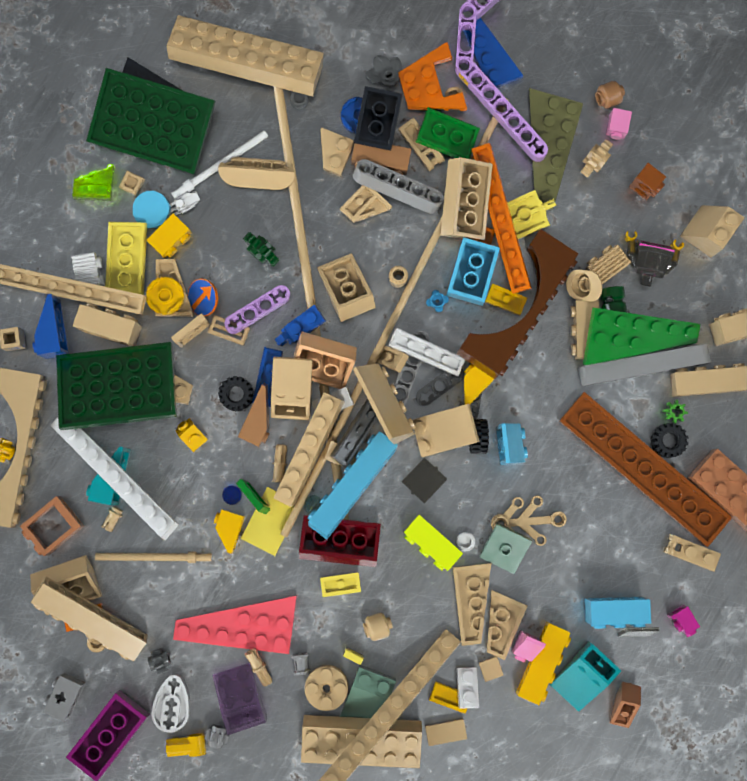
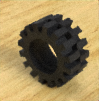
M233 376L222 382V385L219 387L218 396L220 402L227 409L235 412L243 411L252 403L254 390L246 379ZM231 388H242L244 395L241 400L233 401L230 399L229 391Z
M474 419L480 442L469 445L470 453L487 454L489 445L487 419Z
M666 423L657 427L655 432L652 433V448L661 457H677L683 454V451H686V446L689 444L687 439L689 437L688 435L686 436V430L682 429V426L676 425V423ZM667 433L674 434L677 439V443L673 448H668L663 444V437Z

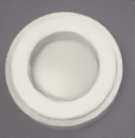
M462 532L456 537V546L461 551H470L475 546V538L471 533Z

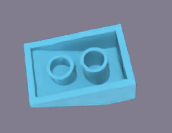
M504 423L497 426L496 435L500 465L524 463L525 458H528L527 447H523L522 440L525 439V429L521 428V424Z

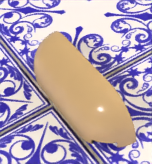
M233 157L231 161L221 162L218 166L219 175L223 181L235 187L281 190L290 186L294 180V168L286 166V162L280 160Z

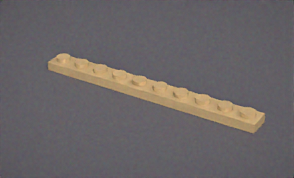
M0 264V284L43 294H52L57 297L143 315L147 298L145 295Z
M445 630L319 781H347L456 650L461 641L448 630Z

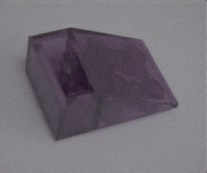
M250 663L212 675L221 715L228 735L266 723L268 718Z

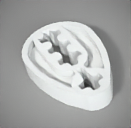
M172 674L165 680L153 702L152 720L155 726L163 732L172 733L180 730L187 723L190 716L188 689L182 676L179 674ZM176 678V682L180 683V685L176 686L173 693V685L170 684V681ZM174 698V702H177V705L173 706V712H176V715L172 716L171 721L175 724L168 728V724L164 722L169 718V714H166V711L170 709V704H167V701Z

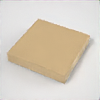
M201 313L171 338L179 347H183L210 326V323Z

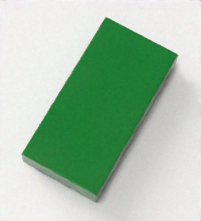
M240 479L236 483L258 512L267 514L270 511V507L250 482Z

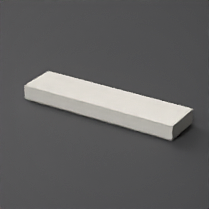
M395 328L389 343V347L455 376H459L465 359L459 355L399 328Z

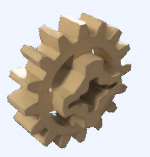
M605 139L601 146L596 144L582 161L586 165L581 173L587 178L593 171L598 173L610 158L611 154L608 151L613 144Z

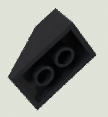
M365 86L354 144L391 151L403 97L402 93Z

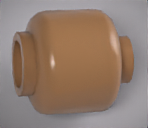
M610 81L598 87L595 98L599 106L608 109L622 103L625 90L616 81Z

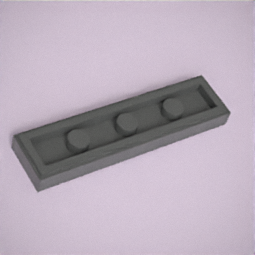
M368 398L330 455L343 467L347 468L378 420Z

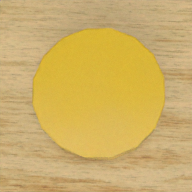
M157 278L149 284L146 290V302L150 309L157 314H173L183 305L185 298L184 290L180 283L173 278Z

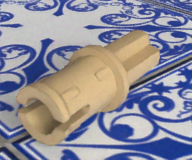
M276 445L275 460L272 462L274 465L272 482L281 483L285 475L287 445Z
M256 648L250 649L245 653V656L251 664L252 672L257 674L264 687L270 685L272 678L265 667L266 663L262 661Z

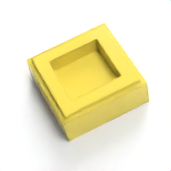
M346 648L343 657L361 665L364 659L363 655L350 648Z

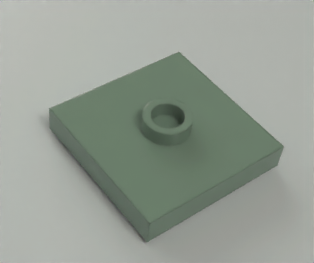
M496 523L480 553V558L515 574L532 543V539Z

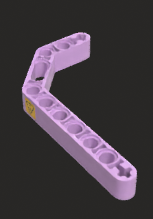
M468 0L461 6L459 12L455 72L533 161L540 162L544 160L548 152L546 143L473 62L476 21L500 0H485L487 2L485 5H480L477 2L478 0ZM469 11L472 13V16L465 17L463 13ZM463 30H469L472 34L471 49L469 51H462L460 48V38ZM467 64L469 68L467 70H461L459 68V65ZM473 78H479L481 80V83L474 84L471 80ZM489 91L493 93L494 96L492 98H486L484 96V93ZM504 106L506 111L503 113L498 112L496 107ZM514 119L519 125L512 127L509 121ZM529 134L531 140L524 141L521 135ZM536 149H537V150L541 149V150H542V153H537V154H536V153H535V150H536Z

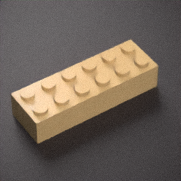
M304 715L301 763L333 764L371 718ZM397 720L360 765L420 768L422 721Z

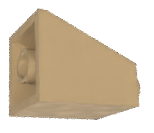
M702 205L680 237L711 258L724 249L745 217L728 206Z

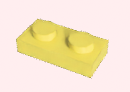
M359 572L320 577L323 597L361 592Z

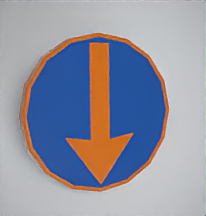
M204 278L197 279L191 283L187 296L192 311L198 316L201 313L203 316L211 315L218 304V293L214 284Z

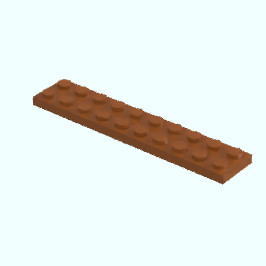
M585 392L580 395L559 420L563 426L706 547L713 542L733 518Z

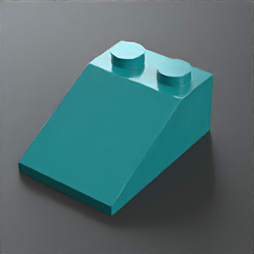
M119 446L112 455V458L125 471L130 449ZM99 474L92 480L91 485L87 487L86 496H89L88 501L107 505H119L120 496Z

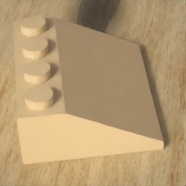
M377 363L353 368L388 439L395 445L414 435L413 429L416 427L412 419H407L404 412L407 409L402 401L398 402L395 396L398 392L394 384L390 385L386 378L390 376L385 367L381 368Z

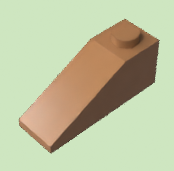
M266 383L261 385L238 435L239 438L258 447L261 443L265 444L270 435L267 432L269 428L268 384Z

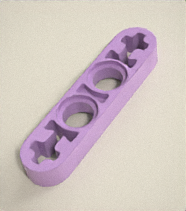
M279 285L231 314L225 320L226 331L230 334L239 333L281 307L290 299L289 289L284 285ZM279 291L282 293L286 292L285 298L278 297L276 304H274L270 296L273 295V298H276ZM263 300H268L271 306L268 309H263L260 303ZM247 310H252L255 313L252 319L244 317V313ZM241 315L242 321L236 324L237 328H229L230 321H233L234 323L239 321L238 316Z

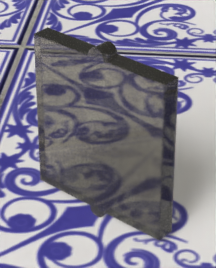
M424 457L404 478L402 483L411 490L412 495L415 494L425 504L445 483L447 478L438 471L437 466L434 467Z
M659 627L626 628L618 632L617 636H651L659 632Z

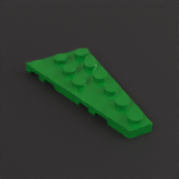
M592 307L583 365H591L697 343L701 324Z

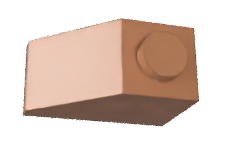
M626 682L621 683L615 696L610 724L626 728L630 727L641 706V686Z

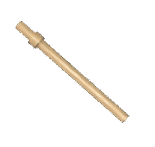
M188 551V553H95V560L187 561L188 563H196V561H212V554H198Z

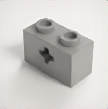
M66 673L60 675V677L57 676L52 684V688H54L52 694L48 695L43 703V706H46L43 712L63 722L67 721L83 690L85 682ZM61 693H65L64 698L66 699H64L63 701L61 700Z

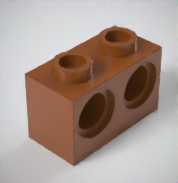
M647 163L629 187L647 201L650 196L654 198L664 187L663 181L666 176Z

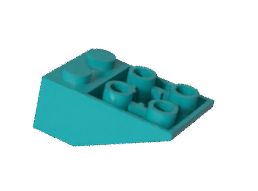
M588 641L557 675L552 684L549 685L579 712L609 686L622 670Z

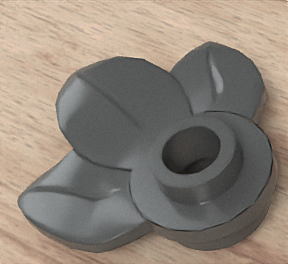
M377 55L373 61L374 68L365 72L366 77L374 84L382 83L386 87H394L399 80L398 73L402 69L400 59L395 57L389 60L383 55Z

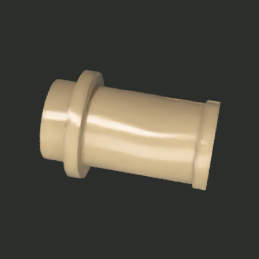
M116 506L109 508V514L101 525L102 528L109 532H113L119 518L123 517V510Z

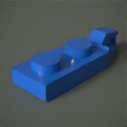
M313 305L281 329L282 334L274 340L278 346H283L287 342L290 345L297 343L302 331L311 333L326 322L317 306Z

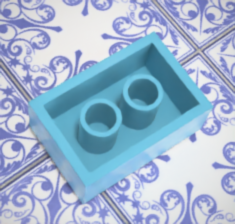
M463 237L446 296L483 306L500 248Z
M584 598L585 622L596 629L606 628V625L614 626V628H626V624H630L640 628L646 627L645 624H651V604L648 598Z

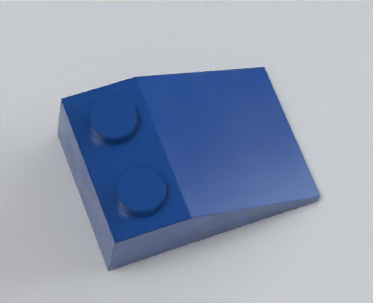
M47 294L34 335L35 341L32 343L34 352L45 359L56 358V355L69 354L61 300L52 294Z

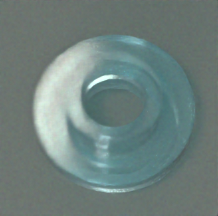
M311 495L307 498L304 504V509L307 513L310 514L314 509H319L321 506L320 497Z

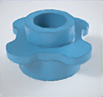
M434 290L430 299H427L426 304L428 307H433L436 312H442L445 303H448L449 298L439 293L438 290Z

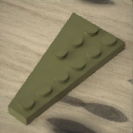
M529 88L530 126L548 146V152L544 160L540 162L532 160L533 191L536 190L539 199L543 203L553 198L556 202L583 103ZM536 149V150H535V153H536V154H537V153H542V150H541V149H539V150Z

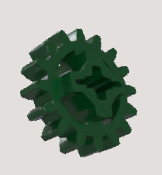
M251 232L245 235L243 240L248 245L247 251L259 262L264 264L266 261L273 267L278 263L279 258L274 254L276 249L264 237L260 235L256 237Z

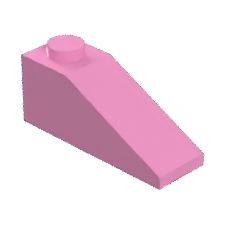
M520 630L511 652L515 654L514 658L524 663L526 660L532 662L546 644L539 638Z

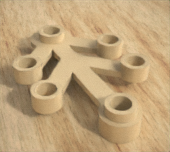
M534 496L529 506L517 519H510L515 511L524 505L522 498L515 497L512 500V505L504 514H497L492 518L491 527L494 529L498 520H502L504 522L503 526L512 529L511 527L519 526L534 539L536 545L543 546L547 541L546 537L539 534L530 525L552 524L555 527H562L566 524L567 518L563 512H554L551 516L530 517L536 508L543 504L542 497ZM535 498L540 499L539 505L534 504ZM516 499H519L521 501V505L519 507L515 506L514 504ZM557 515L561 517L559 523H556L554 520ZM539 536H542L544 539L541 544L537 542Z

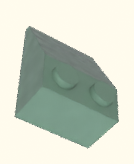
M359 665L340 717L372 718L392 694L396 678Z

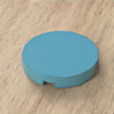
M145 191L134 201L133 216L135 220L147 223V228L149 229L159 228L170 216V203L159 192Z

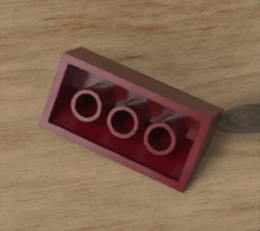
M303 516L299 559L376 567L380 523L342 520L326 540L308 526V516Z

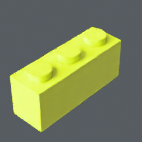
M419 514L404 530L406 534L404 538L412 545L417 543L421 547L419 551L426 558L431 556L435 559L433 564L441 571L444 568L448 571L463 554Z

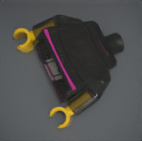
M627 231L625 235L627 257L631 261L630 265L634 268L635 272L642 274L641 285L651 287L653 277L663 278L664 275L669 274L678 265L680 250L684 247L683 242L680 243L679 247L675 245L676 239L670 246L638 239L635 242L637 232L635 231L634 237L631 238L628 236Z

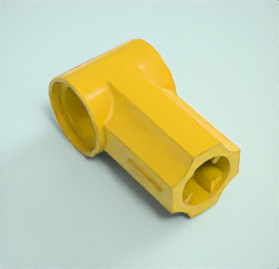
M196 733L190 734L187 737L166 739L167 757L182 755L197 757L205 755V734Z

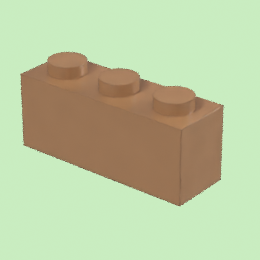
M354 144L351 165H355L354 167L356 168L360 160L366 159L402 175H407L411 148L392 145V149L389 151Z

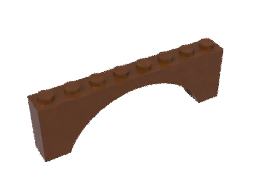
M542 229L539 230L527 248V252L535 267L537 279L536 294L529 312L518 323L503 331L491 334L470 333L456 353L493 379H496L498 375H504L508 369L506 363L509 359L511 361L514 360L519 352L516 348L519 344L523 346L529 337L526 333L529 329L533 331L539 322L536 319L537 316L545 313L549 307L546 304L547 301L554 299L558 293V290H556L559 284L562 286L568 278L566 275L568 269L572 271L578 263L575 259L579 253Z

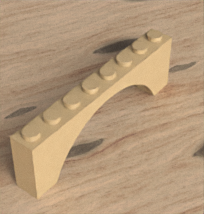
M0 368V394L6 399L12 409L17 426L15 456L10 468L0 481V526L14 528L16 524H19L21 518L19 508L24 502V494L22 493L24 486L28 482V475L26 473L27 468L30 467L32 462L30 453L31 448L35 446L36 438L34 437V432L39 426V418L37 417L39 410L43 406V399L41 397L42 392L46 390L47 381L45 376Z

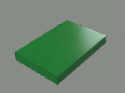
M428 107L415 142L454 158L470 159L480 128Z

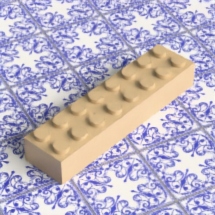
M180 15L177 16L167 43L168 59L312 97L314 96L323 67L324 53Z

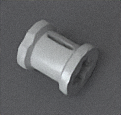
M309 653L291 655V658L294 659L295 671L293 673L295 676L311 673L310 669H308L307 660Z

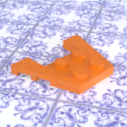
M448 42L398 73L408 109L427 110L429 107L431 109H444V111H448V109L467 111L463 92L443 97L434 65L452 61Z

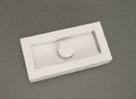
M477 667L457 668L459 709L479 708Z

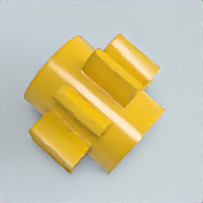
M0 438V462L2 463L5 462V459L10 460L15 452V447L11 446L13 442L4 438Z

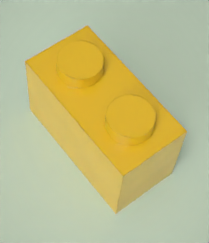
M172 214L146 241L166 259L167 257H172L177 252L176 248L181 243L185 244L190 239L192 232L177 216Z

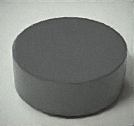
M292 91L290 94L291 105L297 109L306 107L309 102L308 95Z

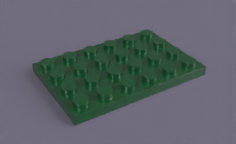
M106 68L86 142L196 174L216 101Z
M171 342L56 355L58 425L60 430L177 417Z

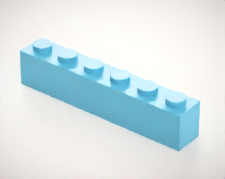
M380 431L376 436L373 434L369 438L366 449H361L355 457L357 459L353 465L349 464L344 470L345 476L341 480H336L330 495L326 494L320 501L321 506L319 509H314L308 516V526L326 540L397 450L398 444L394 445Z

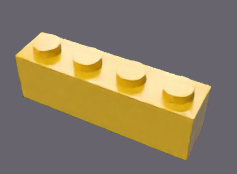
M546 621L539 637L546 645L532 662L529 661L516 690L517 696L537 705H540L541 701H545L548 691H546L548 684H552L556 675L554 670L563 660L564 647L567 648L571 641L569 631Z

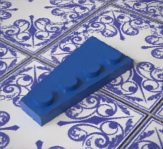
M480 17L476 21L474 58L478 67L496 88L522 79L523 74ZM463 30L471 48L472 34L469 30Z

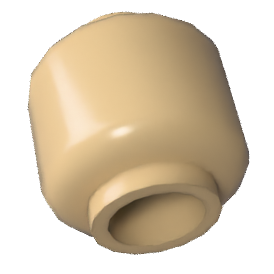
M383 613L368 616L365 619V623H363L366 637L373 641L388 637L390 629L393 628L390 617L386 618Z

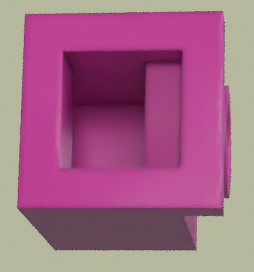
M682 605L667 614L670 619L675 620L673 624L677 631L684 633L686 637L694 635L697 632L696 629L700 627L688 606Z

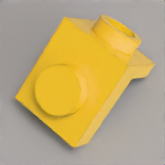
M190 418L182 421L175 430L180 439L193 452L208 440Z

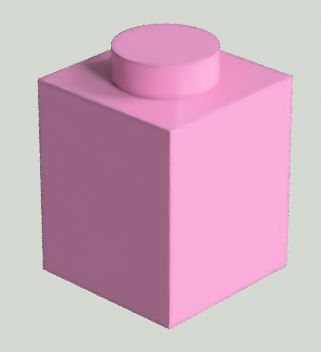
M613 108L609 116L606 135L616 140L624 139L628 134L632 111Z

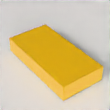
M435 681L429 701L466 714L468 708L459 709L458 690Z

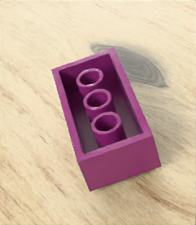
M119 690L110 699L66 758L94 781H98L142 726L150 713Z

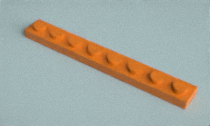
M490 143L472 149L474 160L493 164L488 210L512 294L532 289L492 146Z

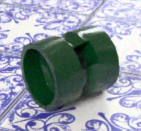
M624 286L602 288L600 300L604 304L601 306V309L627 313L626 302L623 301L625 298Z

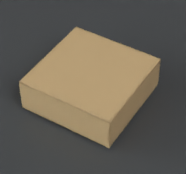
M126 171L119 188L137 196L145 179Z
M496 656L478 662L485 682L504 676Z

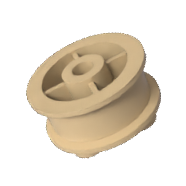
M323 665L317 667L310 673L305 683L307 700L313 707L322 711L338 708L347 697L349 688L347 677L335 666ZM329 685L330 690H325L323 686Z

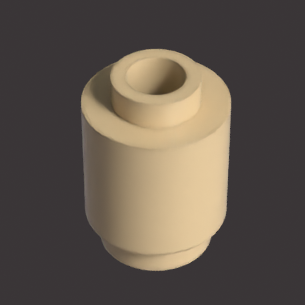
M395 266L390 270L389 282L393 287L400 288L407 283L408 272L404 267ZM399 275L402 279L396 280L395 276Z

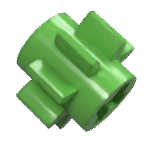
M675 400L673 405L667 402L668 408L662 410V412L666 413L665 420L671 419L672 423H676L678 419L680 422H683L684 418L682 416L688 414L684 410L686 404L680 405L678 400ZM672 409L678 411L679 414L675 415V413H672Z

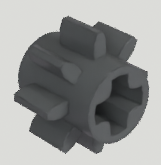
M161 648L152 651V656L148 657L151 671L157 670V674L166 672L168 670L167 666L171 665L169 653L167 651L162 652Z

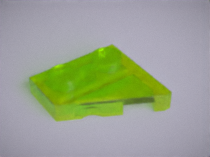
M110 164L106 169L98 172L95 170L86 176L75 178L72 193L73 199L112 201L114 165Z

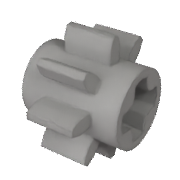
M213 725L212 729L208 728L204 738L208 740L207 745L219 749L222 748L223 744L227 745L230 734L226 733L227 728L220 725Z

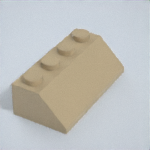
M462 157L448 159L440 236L485 240L493 164Z

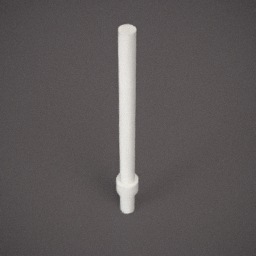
M262 131L193 179L186 180L171 195L176 199L187 191L188 193L195 189L196 185L217 172L221 162L226 163L231 161L233 157H239L268 137L267 133Z

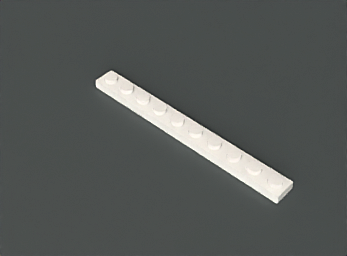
M57 417L50 426L162 539L166 540L179 524L82 428L60 430Z

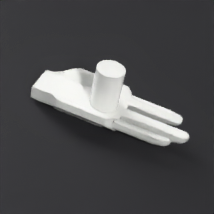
M197 192L185 193L174 199L170 206L175 205L176 207L171 209L170 214L178 210L173 213L176 216L194 208L201 200Z

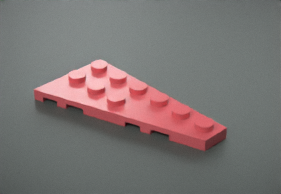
M297 595L177 619L173 640L243 649L256 648L259 651L289 654Z

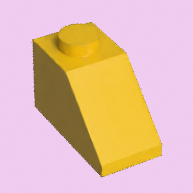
M472 364L464 371L466 374L464 376V405L471 404L494 381L492 377Z
M221 509V512H217L214 519L215 529L227 552L233 554L245 516Z

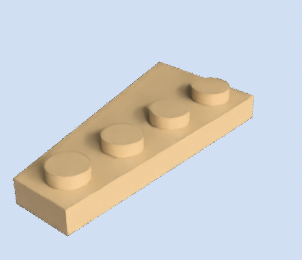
M492 563L453 567L462 646L481 644Z

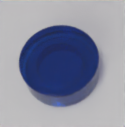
M231 485L223 490L222 497L227 504L235 505L241 501L242 492L237 486Z

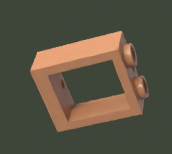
M56 496L20 525L23 530V536L27 540H31L35 545V551L43 556H49L85 526L61 496ZM55 506L72 528L50 546L46 547L30 526Z

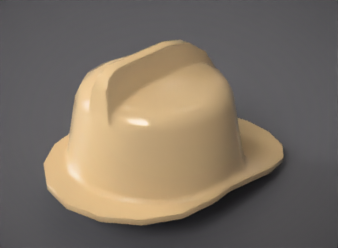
M574 270L568 275L566 288L572 298L592 302L599 299L602 294V281L597 273L593 271Z

